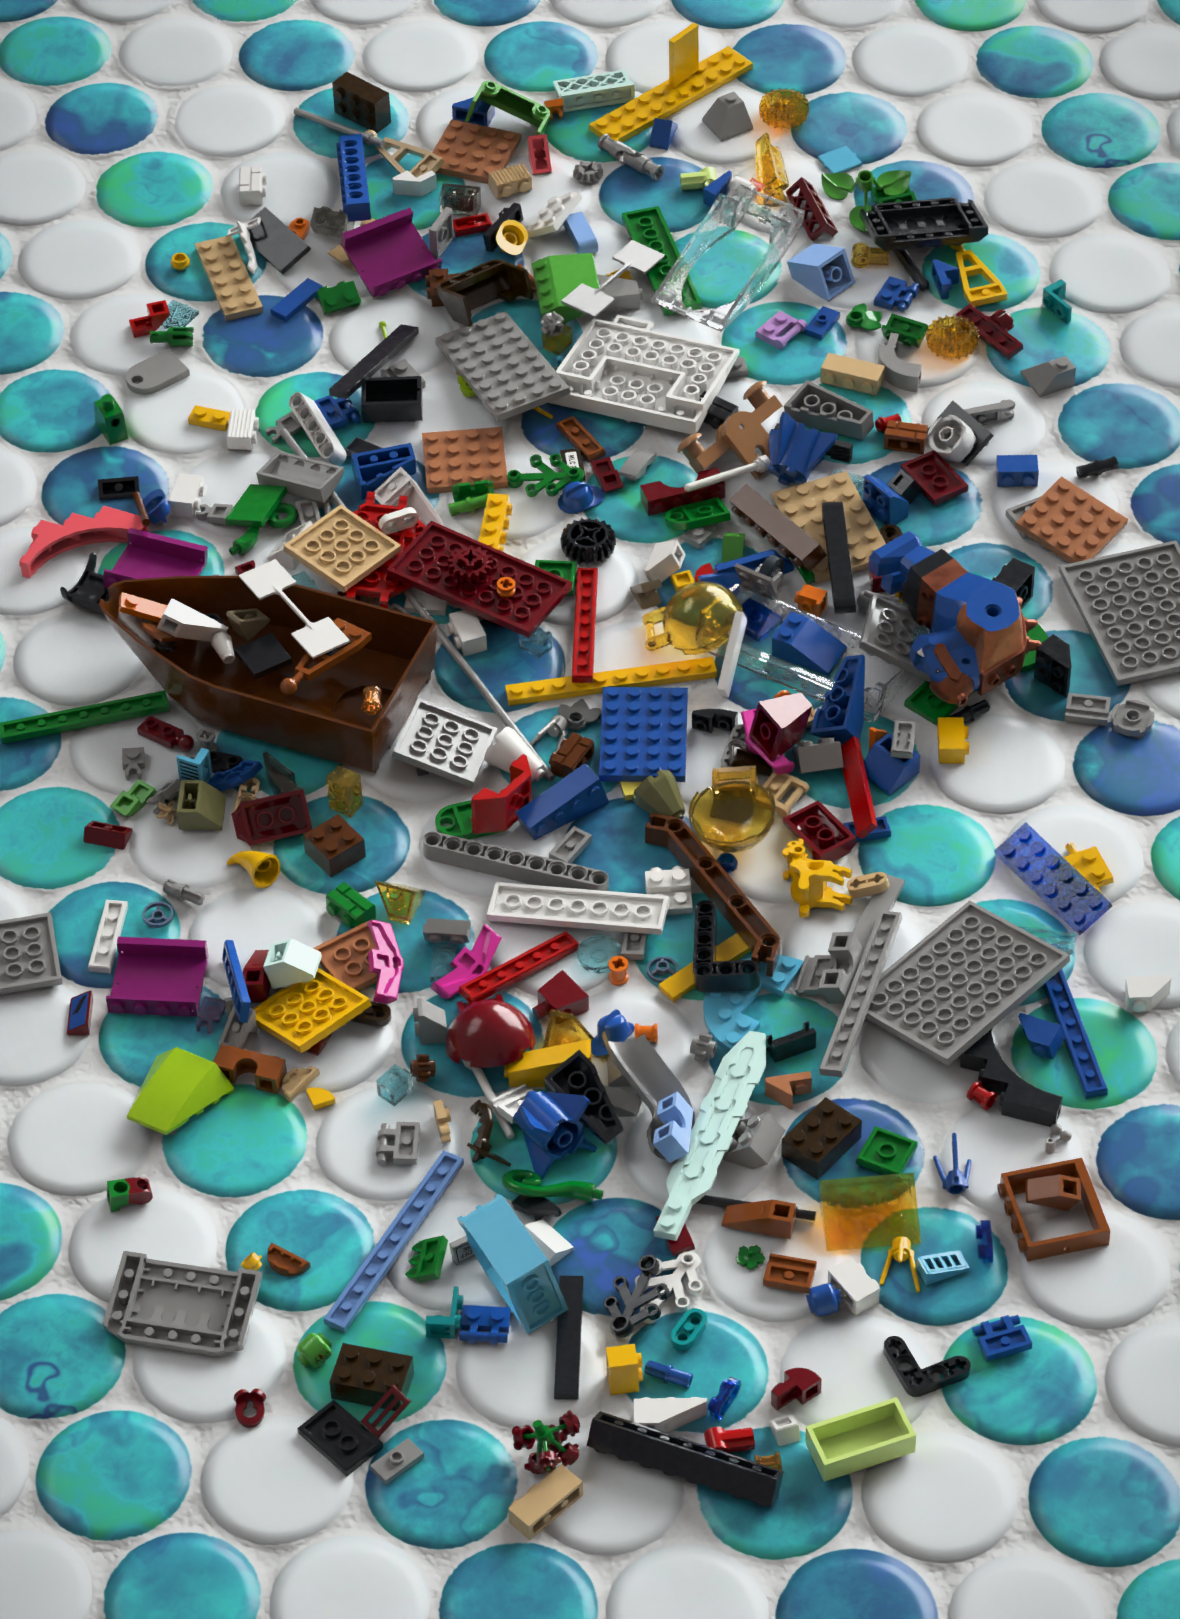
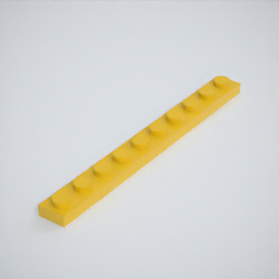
M707 657L597 672L593 674V683H572V676L509 684L505 685L508 706L600 694L603 693V687H651L716 678L717 670L714 658Z

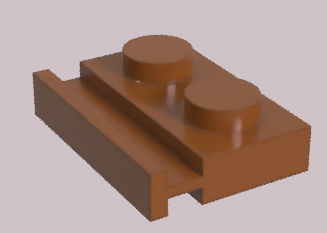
M770 1253L763 1278V1286L809 1294L817 1261Z

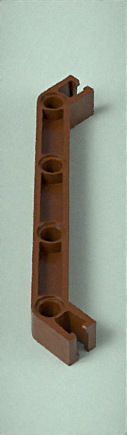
M651 813L649 822L645 826V843L667 847L684 869H689L693 880L707 897L715 903L716 908L753 952L751 960L755 961L758 965L761 961L767 963L766 976L773 977L780 957L779 935L682 819Z

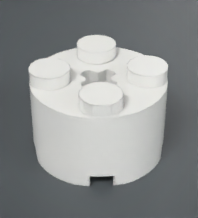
M954 415L936 419L928 431L930 447L948 461L961 462L970 453L976 442L972 429Z

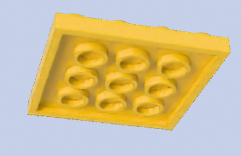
M318 968L315 978L307 983L299 982L292 984L288 988H283L253 1008V1010L256 1012L258 1027L298 1052L303 1053L372 1005L370 998Z

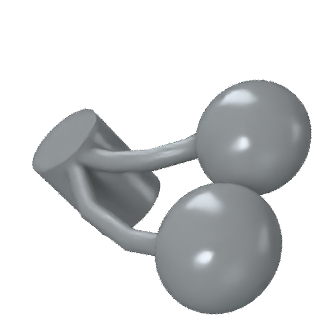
M1053 1124L1050 1128L1051 1133L1046 1139L1045 1151L1048 1153L1054 1152L1055 1143L1060 1140L1070 1141L1072 1138L1071 1132L1068 1130L1062 1131L1060 1124ZM1052 1134H1055V1135H1059V1134H1060V1138L1057 1139V1140H1055V1139L1051 1138V1135H1052Z

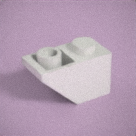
M678 540L655 544L644 571L650 581L660 579L662 582L681 568L686 554Z

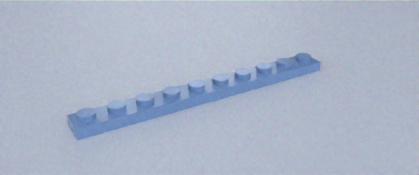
M445 1150L442 1151L324 1317L325 1325L343 1333L348 1330L463 1167V1158Z

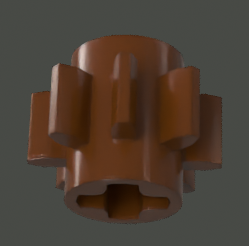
M427 1054L416 1055L417 1060H411L410 1062L411 1077H416L418 1082H429V1077L435 1076V1060H429V1055Z

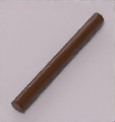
M134 492L132 497L141 522L144 526H149L150 519L139 492Z

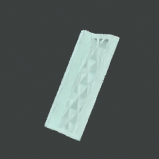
M625 70L553 81V87L558 98L563 99L564 106L562 112L626 103L635 99L634 83L629 80Z

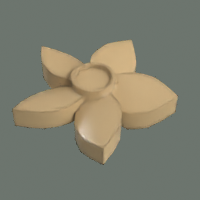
M174 801L169 802L167 806L164 803L158 802L161 812H159L157 818H165L166 822L171 826L174 818H177V809H174Z

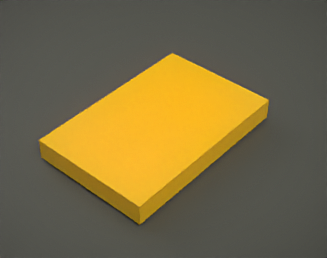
M692 23L669 40V85L673 87L699 70V25Z

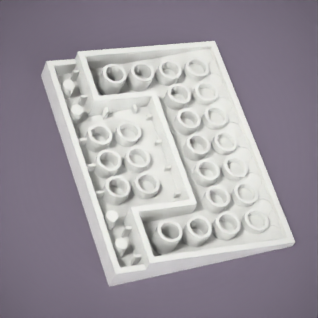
M593 318L556 370L569 386L570 394L548 403L687 434H695L698 432L707 415L708 408L715 396L718 395L739 355V349ZM704 391H706V394L704 395V397H703V398L700 397V395H701Z

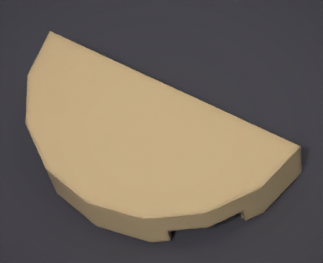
M308 1066V1068L301 1069L296 1067L289 1071L282 1080L284 1097L291 1103L320 1075L319 1069Z

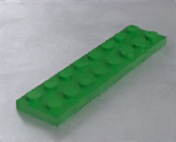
M659 206L622 213V220L631 241H636L665 255L661 261L646 273L664 316L702 309V302Z

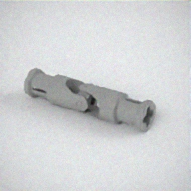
M608 134L602 135L599 139V149L608 151L612 157L631 166L640 173L648 174L654 181H658L664 174V167L662 165L653 163L652 159L638 153L624 143L611 139Z

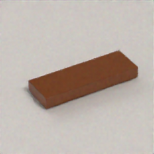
M574 416L556 423L558 431L575 449L580 448L581 455L588 463L605 455V449Z

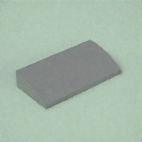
M279 451L256 475L259 485L286 486L288 494L324 503L339 484L345 470L341 466Z

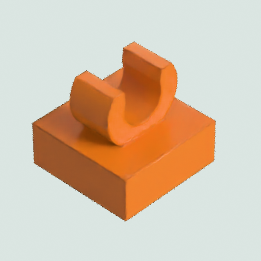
M563 99L544 101L543 105L550 110V121L553 119V113H557L559 119H562Z

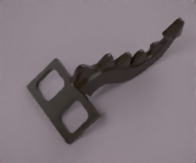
M478 1100L470 1107L474 1114L478 1113V1116L481 1117L479 1123L482 1124L477 1129L478 1138L473 1144H467L469 1148L475 1151L472 1162L475 1163L480 1159L488 1157L510 1167L511 1163L489 1152L492 1148L489 1139L493 1127V1112L487 1103H482L481 1100Z

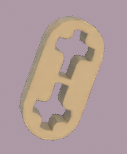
M875 872L854 877L847 882L846 886L852 898H861L885 892L889 888L890 883L884 872Z

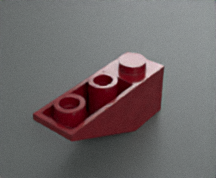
M255 950L243 968V977L251 1003L264 1002L269 998L271 983L263 968L269 950Z

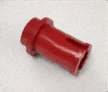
M895 414L885 418L878 417V420H875L876 430L878 432H885L888 420L902 421L900 415Z

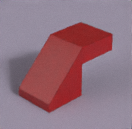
M166 300L146 304L148 316L129 320L134 338L150 335V331H156L170 316Z

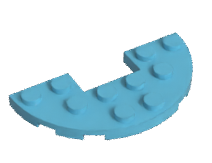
M780 955L773 977L766 976L767 963L761 961L758 965V968H760V985L758 988L749 991L706 992L703 1003L704 1022L708 1033L710 1032L716 1039L717 1045L726 1052H729L749 1031L757 1032L760 1028V1021L748 1017L744 1013L762 989L783 997L800 974L804 961ZM751 957L742 960H751Z

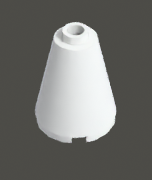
M510 727L503 729L495 737L497 742L494 746L490 744L487 748L484 760L496 768L510 773L511 763L522 754L527 755L531 771V783L535 780L538 782L545 773L542 762L517 732Z

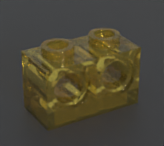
M338 765L333 772L328 774L326 779L329 808L352 817L363 805L361 775Z

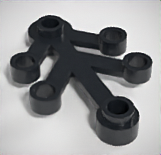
M645 1255L639 1260L638 1266L642 1273L632 1295L628 1289L629 1283L624 1276H618L614 1279L613 1286L620 1293L626 1305L623 1314L619 1311L620 1303L615 1296H609L604 1300V1306L613 1318L610 1327L611 1332L617 1338L627 1337L632 1333L635 1325L648 1318L656 1320L661 1315V1310L654 1303L649 1304L645 1310L634 1315L635 1310L657 1298L665 1300L670 1296V1290L664 1283L658 1284L653 1290L643 1295L650 1277L656 1275L659 1271V1263L653 1255Z

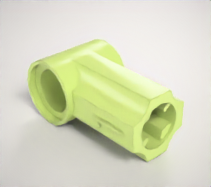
M705 167L700 172L680 174L681 190H704L706 186L717 179L716 170L712 167Z

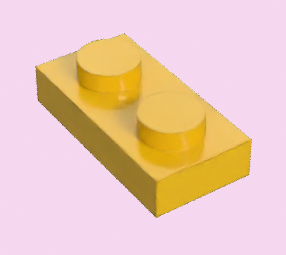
M195 405L188 417V423L226 431L229 426L231 412Z

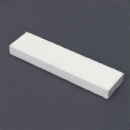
M736 611L717 686L720 695L727 698L730 695L747 623L744 612Z
M106 900L88 964L89 972L111 974L117 951V939L122 933L128 910V901Z

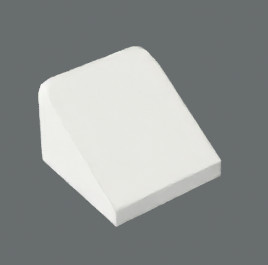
M792 1415L768 1421L778 1446H784L801 1440L799 1424Z

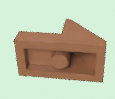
M810 1071L765 1078V1096L789 1109H793V1095L812 1093Z

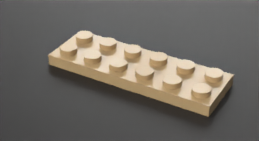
M223 236L195 243V250L225 320L228 321L262 313L263 306L233 237Z

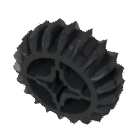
M581 517L580 521L573 520L572 524H567V527L563 529L560 538L561 549L566 557L570 558L571 561L577 560L578 564L585 562L588 565L591 562L594 564L597 561L603 562L604 558L608 559L610 554L614 552L616 545L615 533L611 525L606 524L605 520L600 522L598 518L591 520L589 517L584 520Z

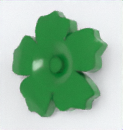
M757 1245L750 1246L749 1250L747 1247L742 1246L739 1247L736 1261L742 1267L747 1265L748 1270H754L758 1267V1264L764 1263L765 1257L763 1253H760L761 1248Z

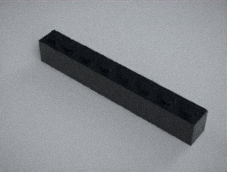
M601 1411L592 1419L586 1445L594 1448L596 1452L613 1454L620 1460H631L639 1463L644 1468H655L661 1470L665 1475H676L685 1478L689 1483H700L708 1486L713 1491H724L738 1499L746 1498L763 1507H771L778 1499L784 1471Z

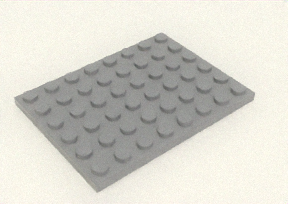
M1176 540L1059 566V573L1117 686L1180 672V546Z
M969 900L881 974L865 1018L948 1066L1070 962V955Z

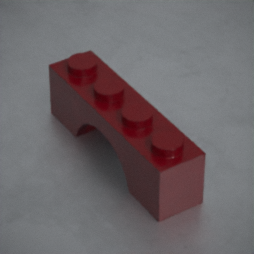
M718 467L699 471L695 481L720 474ZM661 481L640 485L641 502L647 515L651 516L667 512L674 507L716 497L723 499L725 498V481L690 492H686L684 487H670Z

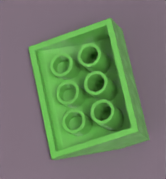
M592 253L552 255L531 263L542 316L547 313L552 314L554 311L557 315L560 314L564 318L562 324H565L585 315L561 303V300L581 283L594 289L600 287Z

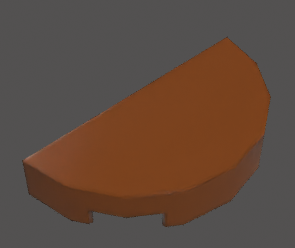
M271 1242L268 1248V1263L276 1273L284 1276H297L306 1272L311 1267L310 1262Z

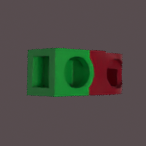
M145 1177L107 1181V1200L110 1212L120 1211V1206L131 1204L143 1205L150 1202L153 1198L149 1180Z

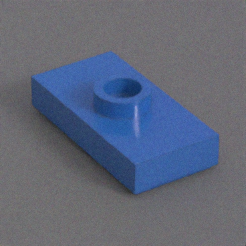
M823 306L806 326L804 334L822 340L840 318V312Z

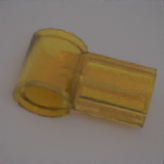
M858 242L852 247L851 264L856 268L866 267L867 264L889 265L890 250L873 248L865 243Z

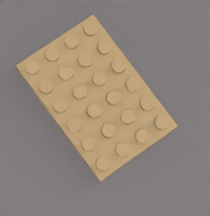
M847 471L771 493V500L775 508L816 540L826 555L822 503L843 501L852 573L867 569L869 557L873 551L886 544ZM827 556L812 569L815 575V584L830 580Z

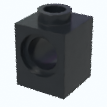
M902 469L888 483L909 504L923 490Z

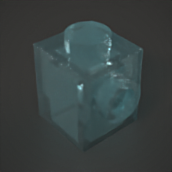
M396 1064L376 1080L378 1095L393 1106H396L413 1090L412 1075L408 1070L402 1069Z

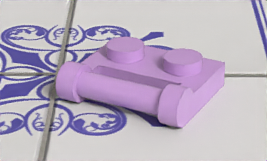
M778 311L756 330L755 337L781 350L796 334L804 331L807 323L803 319L797 320L782 311Z

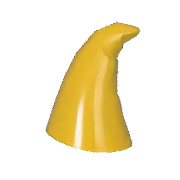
M241 851L227 860V865L238 864L243 866L250 875L252 883L260 889L271 886L277 880L280 873V861L277 856L264 852Z

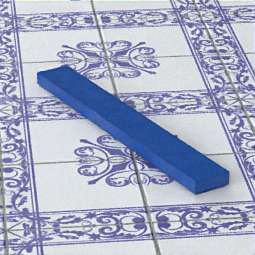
M1061 969L1043 984L1056 1022L1062 1027L1065 1037L1063 1041L1085 1099L1107 1095L1108 1088L1064 972Z

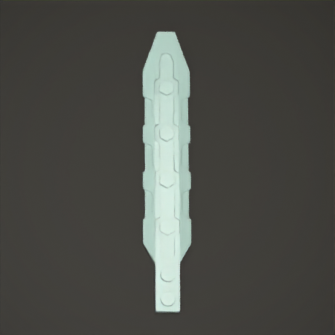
M749 1031L722 1058L715 1074L714 1083L708 1096L703 1099L699 1108L700 1113L691 1130L689 1152L682 1159H678L676 1164H673L666 1179L669 1197L653 1230L654 1237L677 1241L692 1206L710 1191L717 1176V1169L725 1152H728L733 1141L732 1136L748 1108L747 1103L755 1086L759 1084L766 1068L765 1033Z

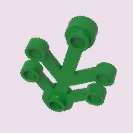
M535 454L530 457V464L542 473L521 474L518 470H511L508 472L507 480L508 486L511 488L520 487L524 481H540L537 484H528L526 486L527 496L535 497L545 488L547 495L552 497L556 496L561 489L571 482H583L584 471L578 467H569L562 461L560 454H552L549 458L551 466L558 467L562 471L555 472L542 462L540 455ZM555 480H560L557 484L553 483Z

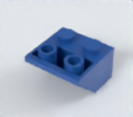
M868 474L864 476L863 502L868 511L885 525H895L908 517L909 502L884 481Z
M890 733L874 743L864 760L867 779L888 795H891L920 772V755L914 750L912 759L891 757L893 735Z

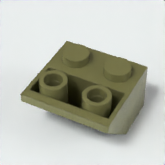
M181 780L177 805L179 830H222L226 795L203 780Z

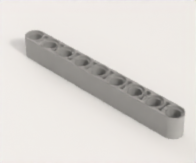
M428 832L422 839L424 857L430 861L532 885L609 891V876L601 870L439 832Z

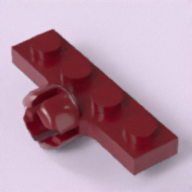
M969 304L955 314L957 321L1008 360L1023 350V344L1008 333L1014 327L1012 316L1008 312L1005 313L1004 309L996 311L992 316H986Z

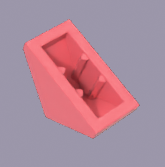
M547 134L528 137V158L533 174L552 172Z

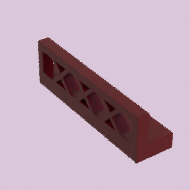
M801 177L786 191V194L809 238L815 241L824 231L834 237L838 230L815 187ZM800 188L798 196H793V193ZM806 200L804 208H800L802 201ZM808 212H812L810 220H806ZM819 224L820 227L812 232L814 225Z

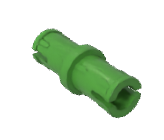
M488 494L473 498L466 497L465 500L449 503L448 508L451 517L466 512L473 513L474 510L485 508Z

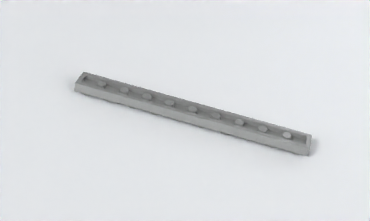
M880 910L820 1065V1075L843 1077L902 922L901 912Z

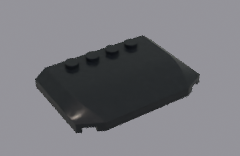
M952 197L872 205L871 210L866 212L864 209H860V218L872 240L883 250L896 249L904 251L907 248L924 249L928 246L943 247L950 244L960 246L963 243L979 242L988 235V225L971 199H968V203L957 202V198Z

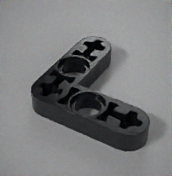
M890 1336L884 1341V1355L904 1390L912 1397L926 1395L965 1380L970 1375L971 1364L964 1356H954L921 1369L901 1337ZM891 1346H894L895 1348H899V1350H898L899 1356H897V1352L895 1351L894 1348H890ZM905 1362L909 1363L912 1367L909 1370H902L899 1368V1364ZM955 1366H959L960 1368H964V1370H960L959 1368H955ZM938 1372L943 1374L944 1378L942 1380H935L931 1375ZM912 1376H913L914 1382H915L917 1385L920 1384V1387H917L915 1384L912 1385V1378H911Z

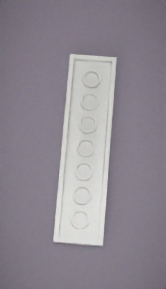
M495 882L487 911V920L662 935L670 901L669 896Z

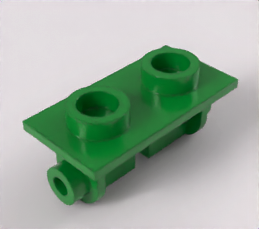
M488 479L475 481V486H471L470 482L456 483V485L452 486L454 502L465 500L466 497L473 498L488 493L494 494L493 481Z

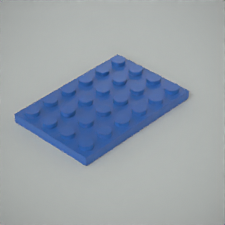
M603 687L599 763L600 781L643 782L651 775L653 778L657 777L658 774L656 772L660 770H669L675 777L676 782H686L688 688Z

